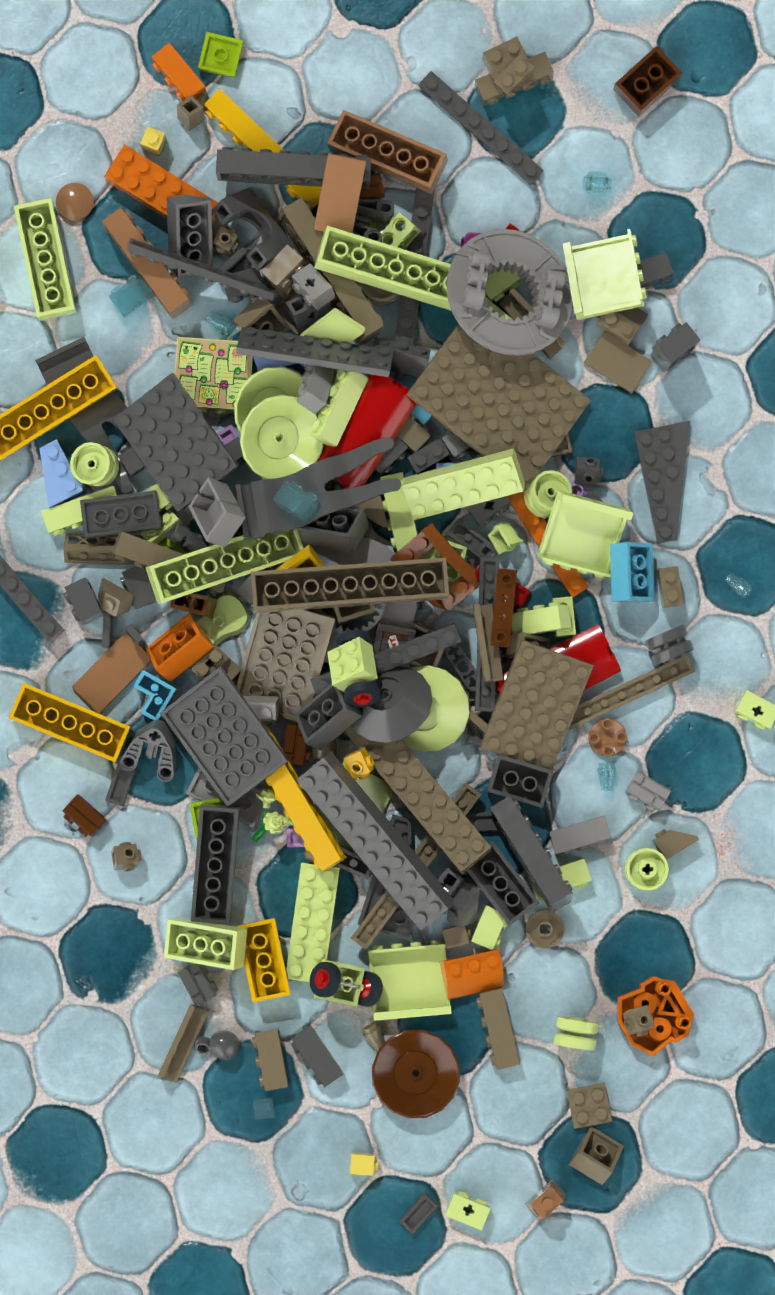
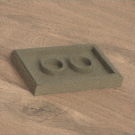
M604 331L584 361V364L632 394L653 361Z

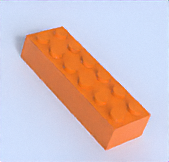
M125 144L104 175L106 182L166 219L168 197L190 195L210 198ZM210 198L211 209H213L218 202ZM212 211V225H213V223L215 222V220H216L217 217H216V215H215V214L213 213V211Z

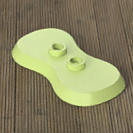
M224 592L214 598L217 602L212 618L204 616L195 618L209 636L213 646H217L226 638L242 633L250 624V610L247 604H244L235 593Z

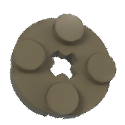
M539 910L528 918L525 926L526 935L529 941L536 947L552 948L562 940L564 924L560 916L555 912ZM542 924L545 926L548 924L550 926L548 928V934H546L545 932L542 934L540 933V926Z

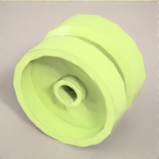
M89 442L76 448L72 454L70 466L74 477L81 483L94 487H104L112 483L116 478L119 470V461L115 452L110 448Z
M553 470L544 471L537 475L529 488L525 490V504L534 515L549 518L558 490L572 494L571 484L567 477L560 472Z
M650 848L635 850L628 856L624 865V873L628 882L637 889L647 891L657 889L663 885L669 871L667 860L663 854ZM646 865L649 867L647 873L642 871V867Z
M557 1016L556 1027L566 1030L567 1033H554L553 1044L576 1049L595 1050L596 1040L585 1036V1034H597L599 1023L579 1017Z

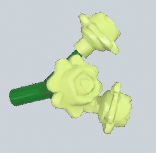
M264 788L261 793L256 794L263 802L262 807L264 811L261 827L251 837L254 842H258L268 830H270L271 834L281 833L282 828L286 824L295 826L293 821L288 819L286 815L283 817L278 815L276 811L267 813L270 804L277 800L274 796L275 791L270 788Z

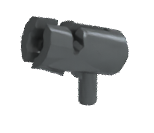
M179 522L178 524L175 523L167 534V538L173 543L179 542L178 546L188 553L209 546L205 542L202 533L194 534L190 528Z

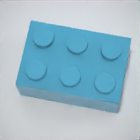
M635 542L610 544L612 602L641 603L655 601L653 544Z

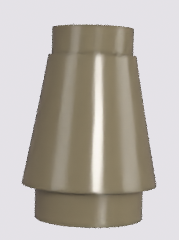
M373 1022L362 1030L364 1032L363 1036L377 1052L385 1041L380 1026Z

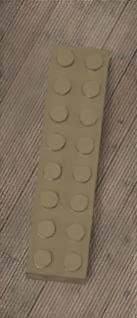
M301 197L282 208L277 221L307 265L311 264L314 267L324 232L314 230L316 218L311 213L310 205L304 202ZM316 269L333 288L335 298L330 301L332 307L365 327L364 333L354 340L356 344L363 345L377 337L384 326L383 319L373 310L371 300L364 296L360 283Z

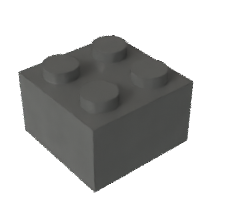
M86 577L64 587L66 592L63 594L66 601L74 607L71 611L76 621L85 625L103 616L104 612L100 607L90 581Z

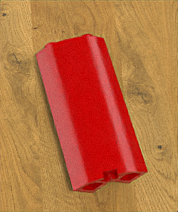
M370 375L337 447L325 445L318 461L349 452L374 440L383 438L394 440L417 405L406 396L409 389L391 377ZM385 452L373 457L351 472L335 478V480L342 484L340 486L342 489L365 485Z
M598 624L550 649L593 665L584 690L621 672L615 654L612 652L610 644ZM509 671L503 673L502 681H498L499 685L496 688L499 694Z

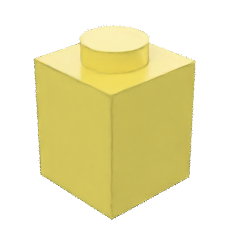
M147 126L140 142L141 148L160 156L166 142V135Z
M351 1153L350 1174L373 1176V1172L378 1170V1159H375V1154Z

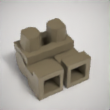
M216 645L191 668L201 681L219 667L224 669L232 682L240 676L241 668Z

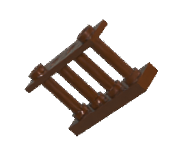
M498 568L490 646L510 648L517 570Z

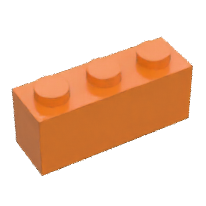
M170 43L151 56L154 62L152 63L153 68L158 73H163L165 76L164 81L170 88L173 86L177 90L175 94L181 101H184L191 95L197 99L206 91L205 85Z

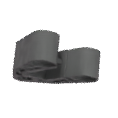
M359 199L352 233L382 243L381 232L371 228V224L376 222L388 225L394 216V203L384 199Z
M157 719L137 731L125 749L120 765L127 771L134 770L141 757L145 742L148 743L145 755L149 759L157 757L160 746L162 749L158 762L157 776L160 780L167 782L173 779L178 768L176 742L166 723Z

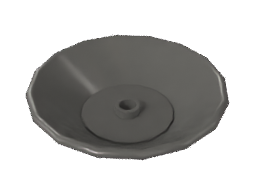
M398 666L377 674L378 678L371 681L378 686L380 698L373 705L359 707L362 717L351 725L357 734L369 741L389 743L402 740L417 731L429 715L432 705L430 685L419 672L410 667Z

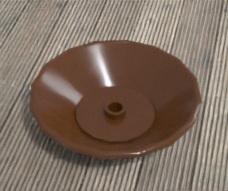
M405 1030L390 1037L377 1051L372 1065V1085L379 1100L392 1113L408 1119L427 1118L442 1111L454 1098L460 1083V1065L453 1048L439 1035L426 1030ZM415 1069L419 1070V1075L413 1076L412 1071Z

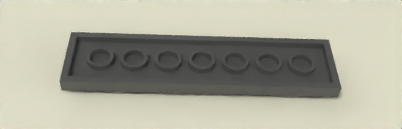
M242 327L236 349V354L384 377H389L394 350L384 347L376 348L364 344H351L349 342L337 343L332 342L330 339L320 340L311 336L259 330L253 327Z

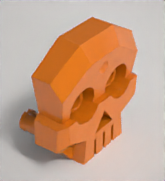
M651 976L639 983L638 989L617 997V1022L629 1043L641 1051L654 1056L671 1041L677 1043L689 1035L694 1013L675 981ZM647 1000L649 1012L654 1019V1028L648 1030V1034L637 1037L636 1034L629 1036L624 1026L625 1019L623 1013L642 1007V1001ZM666 1001L669 1003L673 1011L663 1010ZM658 1025L663 1026L662 1032H657L656 1028Z

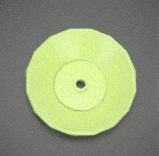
M283 366L266 367L251 375L240 388L234 404L235 423L240 434L242 432V425L251 409L264 399L278 395L298 397L297 391L302 385V375ZM280 434L276 436L277 441L281 439Z
M278 395L264 399L251 409L242 425L240 444L243 457L252 471L264 479L280 478L296 473L317 462L322 454L323 443L310 435L312 425L317 420L318 415L297 403L298 397ZM278 434L281 436L279 441L276 440Z
M430 665L411 667L422 674L430 685L432 705L427 719L419 729L402 739L407 747L421 752L442 750L455 743L466 728L470 714L468 696L459 680L446 670Z

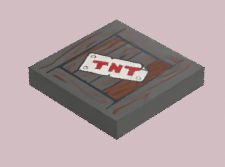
M378 622L373 653L376 654L414 639L416 629ZM410 662L405 663V664L400 665V666L408 667V668H409Z

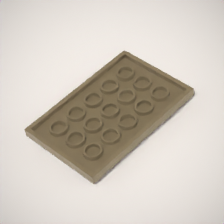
M310 609L256 613L237 683V689L242 696L279 697L278 717L297 722L294 714L314 698L315 691L310 679L319 676L321 673L336 617Z
M521 639L480 748L553 771L593 665Z

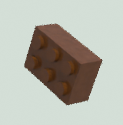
M656 45L615 83L613 90L639 117L680 80L682 72Z

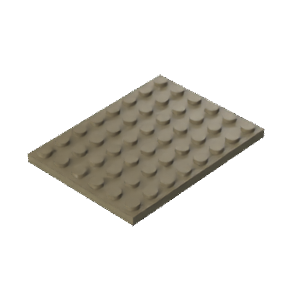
M457 324L406 394V396L482 456L514 448L525 480V490L529 488L532 481L542 470L591 401L533 353L527 355H506L494 352L474 341L459 324Z

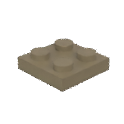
M605 1083L567 1089L574 1129L612 1122Z

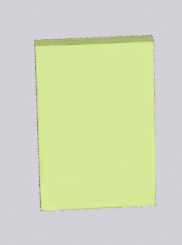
M334 308L301 333L300 336H311L320 340L330 339L332 342L351 343L364 333L365 327Z

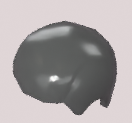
M218 1031L212 1035L210 1051L213 1057L231 1060L237 1056L240 1042L234 1033Z

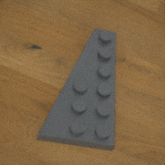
M690 421L634 432L657 544L677 540Z
M392 814L390 823L411 847V820ZM374 874L357 925L362 923L386 890ZM399 905L380 932L413 942L412 920Z

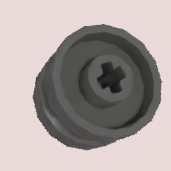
M684 625L645 641L649 650H655L660 647L662 649L652 656L655 666L666 661L668 663L683 657V654L694 650L691 640L678 642L679 639L688 634Z

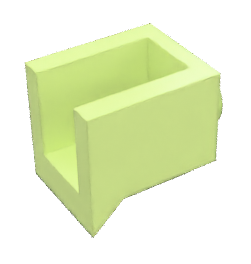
M500 522L493 526V531L488 534L498 554L513 551L523 542L516 535L510 523L503 524V522Z

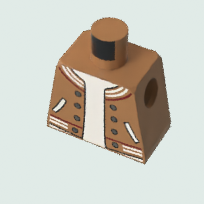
M552 1179L525 1204L538 1219H544L564 1201L566 1194Z

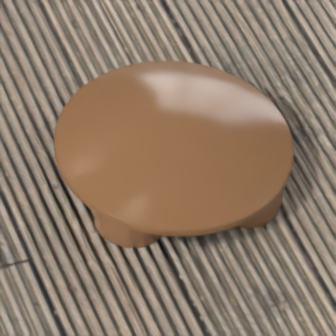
M67 184L57 193V210L66 219L84 220L93 208V195L83 184Z
M604 718L592 725L588 739L591 748L597 754L610 757L618 754L625 747L627 734L620 722L615 719Z

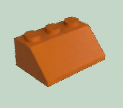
M188 613L150 644L146 651L156 671L170 683L203 655L207 654L214 646L195 618Z
M499 949L439 962L447 1000L504 987L503 965Z

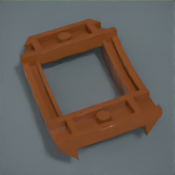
M431 523L396 554H393L390 560L421 559L435 547L443 558L446 557V561L462 576L449 586L448 599L428 600V602L433 606L451 611L478 588V581L475 576L476 569L456 552L445 537L438 532L434 523Z

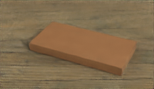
M328 153L314 230L324 232L326 227L330 226L349 233L353 232L366 160Z
M125 632L72 688L100 714L151 662L148 653Z

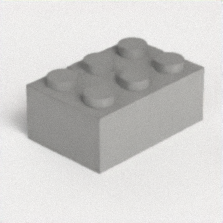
M208 477L199 491L200 493L215 497V499L197 493L188 507L205 540L226 547L239 526L242 525L245 516L240 507H238V503L227 483Z

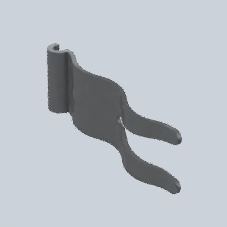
M82 337L35 361L48 385L92 358L93 354L85 337ZM113 391L71 417L70 421L88 443H97L115 452L119 461V470L115 481L121 492L128 494L132 491L130 480L114 446L102 428L105 422H111L119 429L113 419L128 408L116 391Z
M391 438L374 440L349 452L315 462L288 476L253 481L251 484L244 486L236 484L238 505L245 516L242 523L244 539H258L265 536V534L298 529L333 512L359 505L385 493L398 491L401 488V481L397 478L379 480L350 489L326 491L325 489L327 482L345 475L373 457L393 449L394 441Z

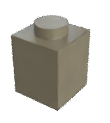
M191 95L177 104V119L190 131L204 122V107Z
M454 926L442 930L446 949L469 944L468 939L472 938L469 927L465 928L463 926L459 928Z

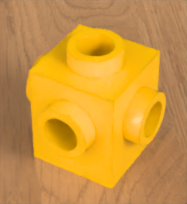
M366 748L352 752L343 758L346 770L354 779L358 777L360 780L367 778L374 769V760L371 755H368Z

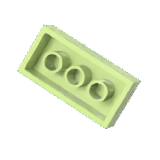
M183 917L168 919L164 958L230 970L243 968L247 929L216 923L194 922Z

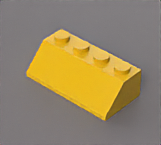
M275 918L238 925L237 927L247 929L244 963L252 1002L291 995Z

